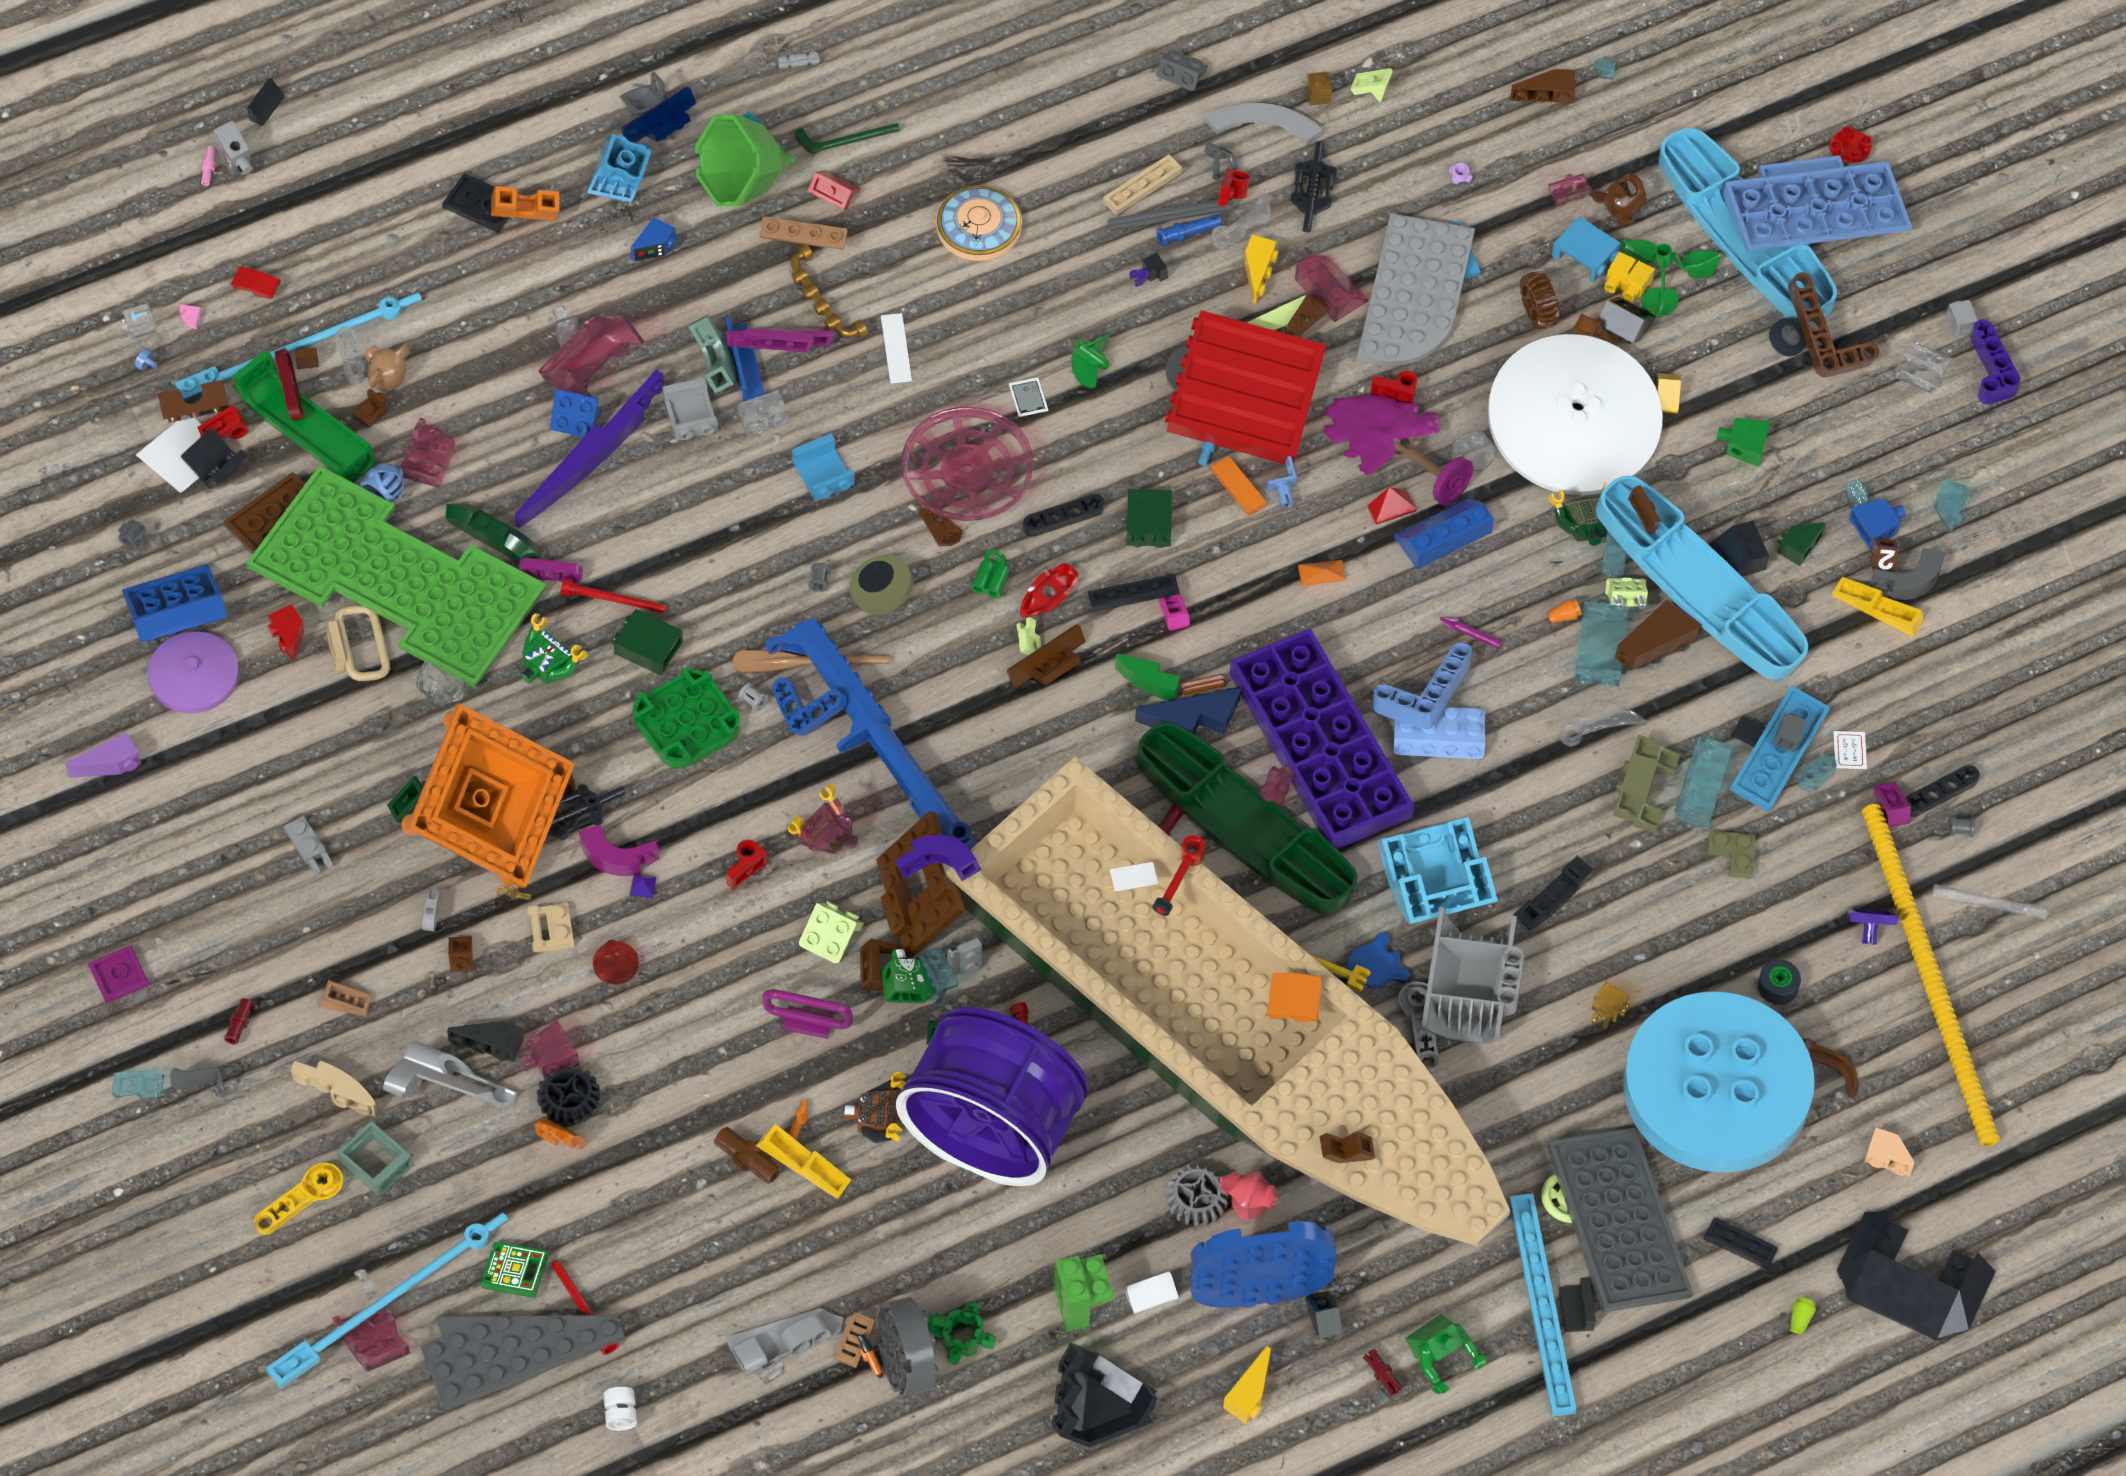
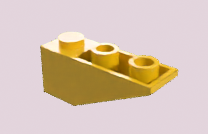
M1251 235L1245 251L1244 264L1252 300L1256 304L1259 296L1263 297L1266 288L1264 282L1271 277V264L1276 263L1279 251L1276 250V241Z

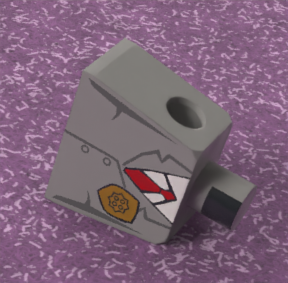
M230 121L214 129V147L231 172L239 170L241 175L251 172L253 168L250 165V150L234 122Z

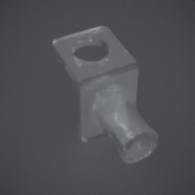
M563 305L555 307L552 313L556 318V336L564 356L584 351L585 347L578 333L576 316L569 317ZM569 340H575L578 343L574 349L567 348L565 344Z

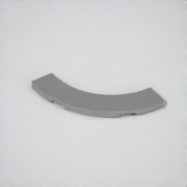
M1267 103L1231 105L1204 116V121L1216 134L1241 126L1242 123L1255 122V124L1283 127L1285 131L1295 135L1306 145L1323 135V129L1308 117L1289 108Z

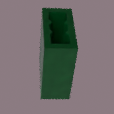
M1128 489L1126 546L1171 547L1172 490Z
M635 609L631 616L628 615L626 617L620 633L617 632L612 640L614 654L662 676L683 643V631Z

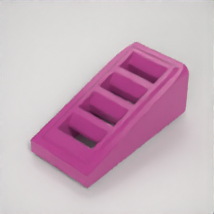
M1181 594L1158 599L1168 630L1171 631L1190 625L1189 613Z

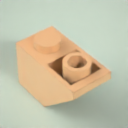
M1875 1128L1865 1162L1870 1163V1165L1876 1168L1891 1170L1897 1175L1910 1176L1915 1162L1899 1135Z

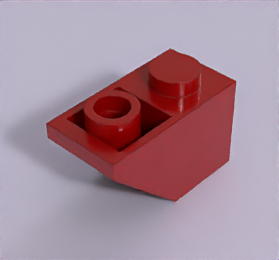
M290 604L268 615L270 624L267 625V628L272 637L276 636L278 638V645L282 653H287L292 660L296 657L305 631L303 620L294 606Z

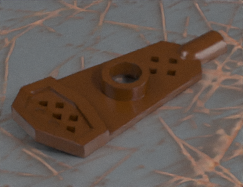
M1306 295L1289 321V329L1285 334L1294 336L1295 334L1304 333L1319 319L1329 313L1330 309L1327 303L1319 297ZM1306 317L1308 321H1304L1301 318Z
M922 496L918 497L915 502L920 507L919 514L939 547L952 546L960 542L963 531L934 503H927ZM939 518L941 522L935 523L933 519Z

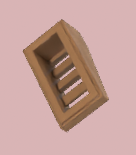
M328 980L319 1006L330 1010L366 1016L372 994ZM331 993L336 994L334 999L330 998ZM340 995L345 996L343 1002L339 1001ZM350 997L354 998L352 1005L348 1004ZM359 999L363 1000L361 1008L357 1007Z
M854 1312L834 1359L856 1368L862 1355L859 1350L861 1348L859 1340L852 1333L864 1334L866 1339L870 1341L876 1328L875 1320ZM848 1341L859 1345V1348L847 1344ZM844 1350L856 1354L855 1357L843 1353Z

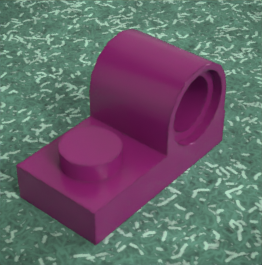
M1896 782L1874 786V795L1882 807L1881 811L1884 813L1888 828L1909 824L1911 807Z

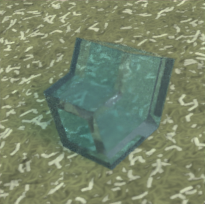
M1607 56L1599 58L1594 62V70L1600 78L1613 80L1616 62L1609 61Z

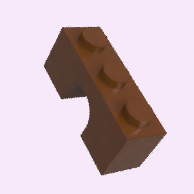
M223 380L201 384L202 398L195 404H188L183 401L179 389L158 393L163 420L168 419V422L172 423L181 421V416L190 415V418L203 416V411L211 410L212 414L224 411V407L228 406Z

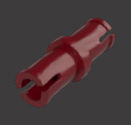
M247 998L240 999L235 1014L230 1018L231 1024L224 1036L225 1041L229 1044L237 1045L243 1029L248 1026V1017L254 1004L253 1001Z
M1376 1349L1368 1351L1370 1356L1365 1354L1363 1359L1374 1371L1376 1380L1382 1382L1390 1396L1397 1394L1396 1388L1400 1391L1403 1386L1391 1372L1392 1368L1390 1365L1384 1363Z

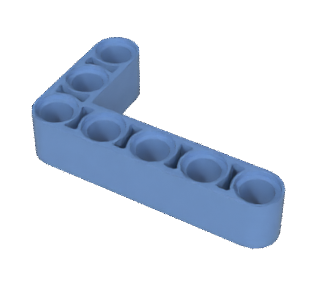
M1466 643L1455 644L1421 696L1385 684L1376 686L1373 695V710L1380 715L1420 729L1431 728L1469 671L1472 648Z

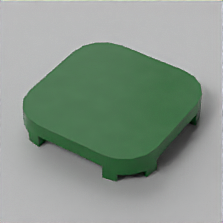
M689 667L681 669V675L647 694L642 691L636 696L637 699L633 705V721L637 729L659 759L667 766L673 768H685L695 764L730 744L737 738L740 732V715L737 708L734 709L707 670L705 672L690 670Z

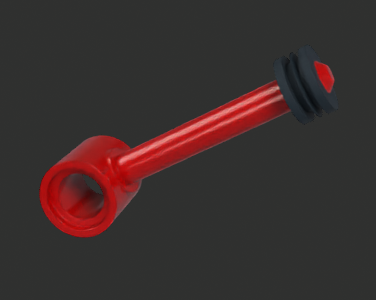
M1190 835L1183 840L1181 848L1182 862L1163 897L1156 898L1152 906L1156 913L1163 916L1169 915L1173 908L1170 902L1189 867L1197 866L1203 862L1205 843L1201 837ZM1189 849H1196V850H1198V852H1196V853H1191V852H1189L1188 850H1189Z

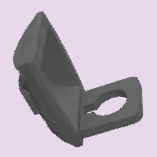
M652 72L650 85L630 90L622 94L620 99L634 115L646 114L666 103L664 99L665 84L655 72ZM656 81L659 85V91L657 90Z

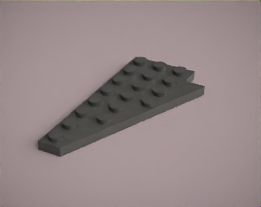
M617 1315L437 1317L435 1319L442 1338L420 1347L446 1412L601 1350L609 1344H616L626 1340Z

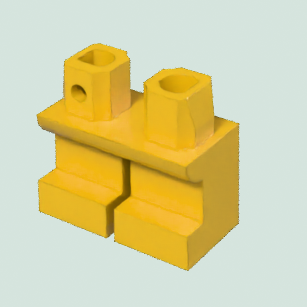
M1618 252L1608 269L1604 289L1610 293H1615L1617 288L1623 290L1622 297L1624 300L1633 302L1636 297L1641 298L1646 287H1649L1653 282L1655 268L1640 261L1636 263V259Z

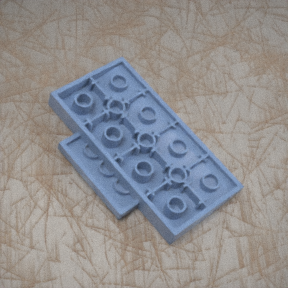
M1841 156L1761 165L1758 168L1760 178L1725 182L1723 195L1729 212L1747 252L1912 230L1888 161L1844 167Z

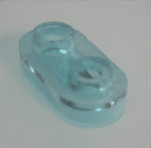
M1829 755L1818 756L1799 773V787L1806 792L1817 790L1835 774L1837 767L1835 759Z

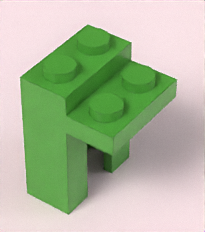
M1102 1254L1084 1259H1079V1256L1055 1261L1054 1291L1066 1332L1088 1327L1090 1323V1306L1114 1301Z

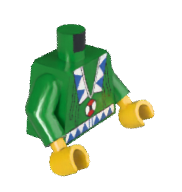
M535 613L531 618L534 627H531L522 652L526 669L520 675L528 684L536 677L545 684H549L552 681L570 677L579 664L578 660L586 659L588 654L584 650L578 654L582 649L580 645H574L569 650L546 630L540 631L541 627L547 625L548 620L546 617H543L541 623L538 624L537 620L540 616L538 613Z

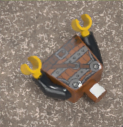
M895 1072L891 1080L866 1091V1093H861L859 1106L845 1105V1119L858 1120V1132L873 1143L890 1140L898 1142L900 1140V1137L896 1134L902 1132V1129L896 1124V1100L899 1096L896 1089L897 1087L902 1089L906 1082L901 1080L906 1075L901 1072Z

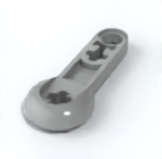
M1414 981L1402 987L1399 992L1398 1002L1401 1010L1410 1019L1416 1055L1421 1061L1424 1058H1431L1435 1063L1430 1068L1426 1067L1430 1074L1437 1070L1439 1064L1436 1038L1434 1033L1422 1028L1428 984ZM1415 995H1419L1421 1003H1417L1414 999ZM1423 1037L1428 1041V1051H1424V1043L1421 1042Z

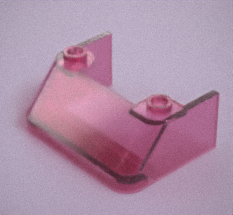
M625 315L596 316L584 323L540 368L539 373L544 380L556 389L560 388L591 396L587 390L588 385L585 382L610 357H621L628 352L630 345H640L645 341Z

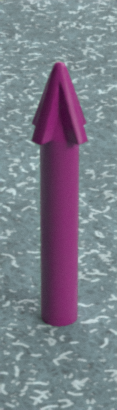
M1440 618L1452 632L1457 630L1497 649H1500L1503 641L1458 622V618Z

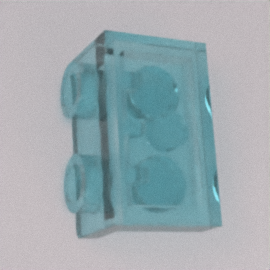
M937 947L919 953L917 958L922 962L934 992L930 998L934 1005L942 1003L946 991L957 987L959 984L941 948Z

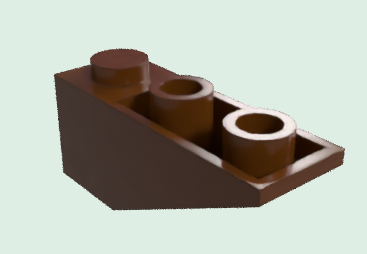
M1553 69L1516 83L1511 87L1510 100L1519 102L1573 103L1575 70Z

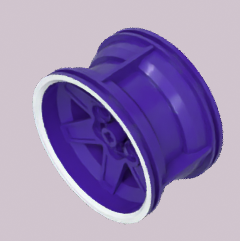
M959 1007L945 1012L941 1017L928 1047L896 1100V1110L909 1132L940 1158L999 1184L1030 1186L1044 1178L1052 1163V1156L1072 1118L1080 1110L1088 1095L1089 1084L1078 1063L1061 1046L1033 1027L995 1011L975 1007Z

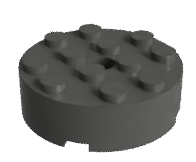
M911 1297L879 1304L876 1310L875 1322L882 1341L877 1343L882 1365L891 1388L894 1392H900L899 1398L931 1392L935 1388V1378L939 1377V1371L935 1364L932 1347L935 1346V1337L928 1330V1318L925 1310L921 1311L918 1304Z

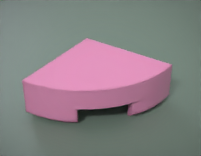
M180 304L179 311L182 321L187 326L197 329L202 313L201 307Z

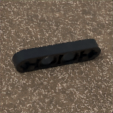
M1091 494L1029 514L1023 520V531L1028 536L1034 537L1097 517L1104 512V499L1098 494ZM1091 503L1098 505V507L1095 508L1093 505H1091ZM1071 508H1076L1080 513L1073 516L1068 511ZM1050 515H1056L1060 519L1057 522H1050L1047 518ZM1029 523H1033L1034 525H1037V527L1033 528V526L1029 525Z
M1972 765L1963 766L1906 796L1905 798L1908 803L1912 805L1917 804L1916 809L1913 806L1911 807L1910 817H1917L1975 787L1980 777L1979 770ZM1965 774H1967L1968 776H1971V775H1972V776H1973L1972 780H1971V778H1969V777H1967V778L1964 779ZM1951 782L1955 784L1956 789L1947 790L1944 784ZM1927 792H1933L1937 795L1938 798L1936 800H1930L1926 797L1925 794Z

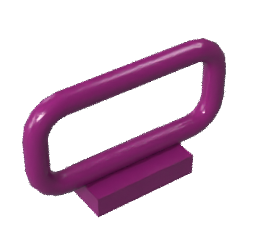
M776 989L767 990L762 995L764 1009L772 1015L785 1018L783 1030L828 1039L831 1028L847 1029L853 1024L851 1009L838 1002ZM771 999H779L839 1012L844 1015V1020L834 1019L832 1014L788 1005L787 1009L773 1005Z

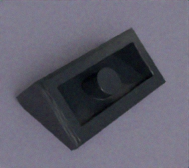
M272 78L266 81L247 107L249 120L261 126L266 123L284 99L283 92Z

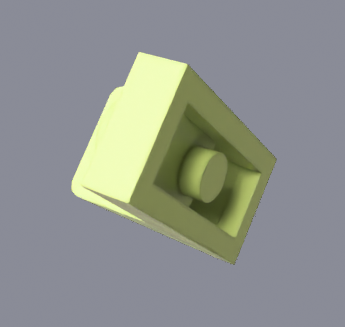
M1391 68L1358 73L1350 90L1354 95L1371 92L1381 102L1393 71Z

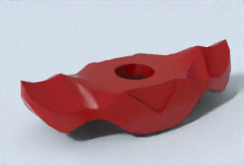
M1062 563L1040 574L1030 586L1021 603V618L1037 616L1057 607L1071 593L1079 578L1078 571L1070 564ZM1045 586H1050L1054 589L1055 594L1053 597L1044 595L1043 588Z

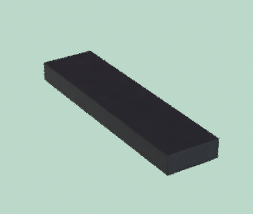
M1175 574L1088 591L1092 612L1180 594Z

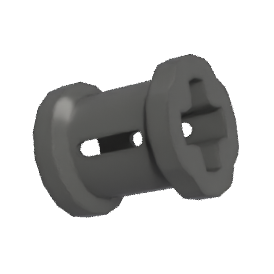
M814 563L811 567L813 575L809 588L819 592L827 591L829 585L827 580L828 575L831 573V567L825 563Z
M1951 815L1949 823L1950 836H1954V834L1974 836L1975 817L1963 819Z

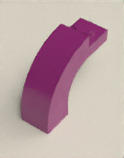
M601 825L578 831L580 844L585 856L596 868L605 873L616 876H633L634 874H641L640 865H650L659 860V850L656 841L630 849H621L607 841Z

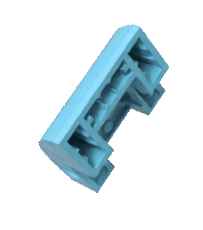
M1469 817L1377 840L1382 864L1393 897L1403 917L1409 924L1438 917L1440 907H1444L1446 914H1451L1498 901L1486 857H1479Z

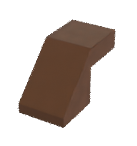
M1358 1131L1344 1138L1329 1133L1319 1136L1322 1156L1325 1159L1336 1163L1375 1159L1371 1136Z

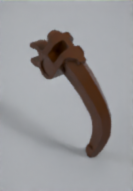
M1802 1039L1809 1052L1811 1061L1838 1070L1845 1079L1848 1097L1854 1098L1857 1095L1858 1078L1852 1061L1841 1053L1816 1044V1041L1812 1039Z

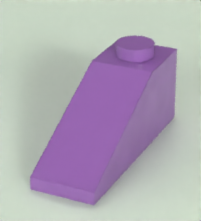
M125 732L66 762L65 766L70 778L116 775L134 770L141 764L139 752Z

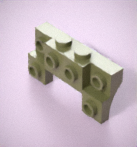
M1638 734L1630 761L1625 760L1622 773L1625 774L1624 780L1619 779L1616 792L1619 793L1613 816L1635 822L1634 827L1656 833L1663 810L1650 806L1646 802L1656 772L1674 777L1680 754L1660 746L1652 738Z

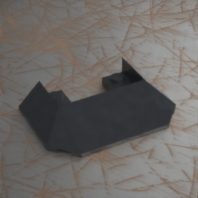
M1864 1212L1836 1270L1839 1279L1842 1280L1846 1289L1845 1293L1848 1300L1936 1341L1944 1339L1951 1334L1967 1332L1996 1271L1979 1252L1972 1259L1952 1250L1939 1279L1936 1280L1895 1261L1909 1229L1887 1220L1889 1212Z

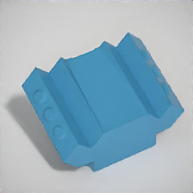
M612 134L611 137H606L597 160L596 168L592 174L591 182L587 188V193L632 202L652 152L651 146L628 141L627 138L621 135Z

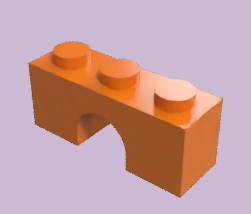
M495 186L491 195V216L555 221L559 213V192L538 190L534 195H520L517 193V188Z

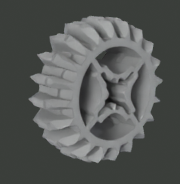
M1188 1164L1186 1171L1180 1168L1178 1175L1173 1174L1171 1176V1181L1167 1183L1168 1190L1165 1191L1166 1205L1171 1207L1170 1212L1172 1215L1177 1214L1178 1221L1185 1218L1186 1225L1190 1221H1194L1196 1227L1199 1225V1221H1202L1206 1226L1208 1219L1215 1222L1217 1215H1223V1209H1226L1228 1206L1229 1194L1221 1190L1220 1178L1223 1176L1217 1177V1170L1209 1172L1208 1165L1204 1169H1200L1199 1164L1196 1165L1195 1169H1192ZM1205 1184L1211 1187L1215 1194L1206 1189ZM1200 1190L1199 1196H1196V1199L1194 1201L1195 1194H1198ZM1179 1196H1182L1184 1200L1188 1201L1189 1206L1184 1204L1179 1198Z

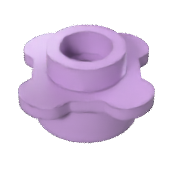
M1457 163L1449 168V173L1452 175V183L1459 184L1460 182H1470L1472 180L1468 165Z

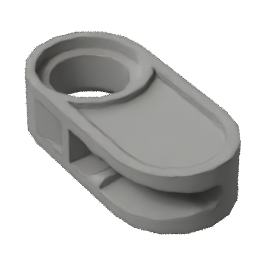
M428 889L422 921V929L424 931L436 930L441 903L440 889Z

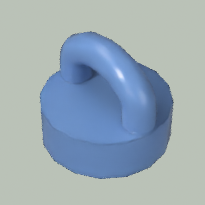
M147 348L143 349L136 358L135 367L142 371L146 370L148 366L157 368L158 364L152 360L154 353Z

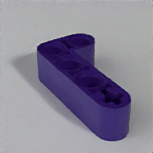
M1980 319L1975 322L1970 339L1989 376L1981 381L1978 399L1984 404H1993L2016 395L2020 383V375L1992 323L1988 320Z

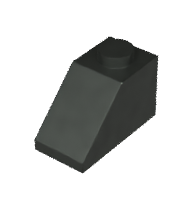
M1329 1292L1305 1296L1312 1325L1319 1339H1333L1336 1335L1343 1334L1339 1307Z

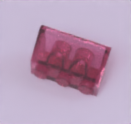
M1313 254L1296 265L1295 281L1310 296L1319 297L1327 303L1330 309L1327 315L1334 322L1369 301L1365 294L1329 256Z

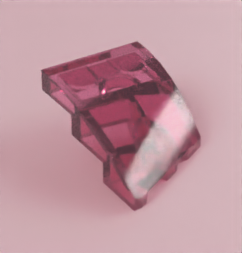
M420 418L414 428L413 437L406 448L405 457L400 465L403 470V478L440 488L453 454L455 441L443 435L437 428L433 430L426 424L425 419Z
M380 1309L342 1336L343 1341L353 1356L367 1372L410 1354L409 1346L398 1335L395 1319L385 1309ZM340 1316L332 1317L336 1328L351 1319H341Z

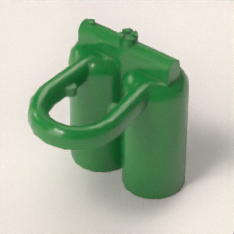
M993 549L985 552L984 560L981 561L971 585L972 591L978 594L986 593L992 598L1000 597L1010 572V564L1006 563V558L1001 552ZM989 555L998 556L1000 559H991Z

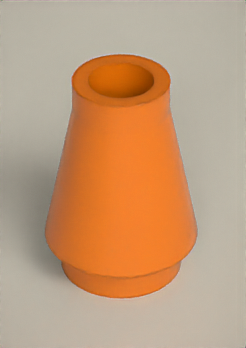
M1570 598L1554 609L1547 611L1551 624L1575 620L1578 616L1582 615L1577 600H1570Z

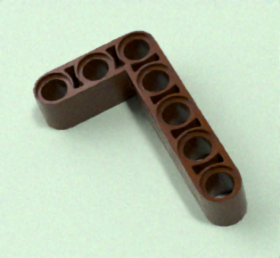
M1804 272L1796 274L1789 282L1788 290L1816 373L1820 377L1825 378L1870 366L1879 356L1877 345L1867 342L1836 351L1810 275ZM1796 281L1802 282L1804 288H1799ZM1803 301L1810 303L1811 308H1806L1803 305ZM1809 321L1815 322L1818 329L1812 328ZM1816 341L1823 343L1824 349L1819 348L1816 345ZM1863 351L1869 352L1871 358H1866ZM1843 356L1850 358L1851 364L1846 363L1843 360ZM1823 362H1828L1831 369L1825 368Z

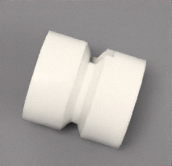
M614 1387L606 1390L603 1393L604 1406L607 1409L605 1412L606 1427L616 1431L635 1427L637 1425L636 1409L634 1408L636 1405L634 1390L629 1387Z

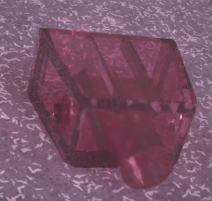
M558 1020L529 1039L527 1042L529 1055L519 1059L525 1072L537 1066L542 1076H545V1074L551 1075L552 1068L560 1071L561 1065L564 1069H569L570 1064L573 1065V1068L579 1066L578 1054Z

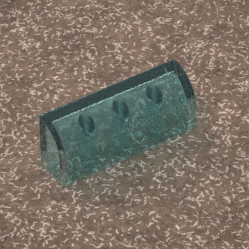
M1700 736L1697 737L1675 808V815L1681 822L1706 831L1709 830L1731 758L1733 745Z

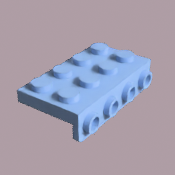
M1445 707L1435 724L1429 729H1420L1394 719L1393 752L1396 755L1482 759L1484 757L1485 709Z

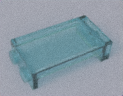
M1584 601L1574 681H1580L1585 684H1603L1607 687H1619L1622 664L1614 657L1618 644L1625 639L1629 607L1624 606V608L1618 609L1616 605Z

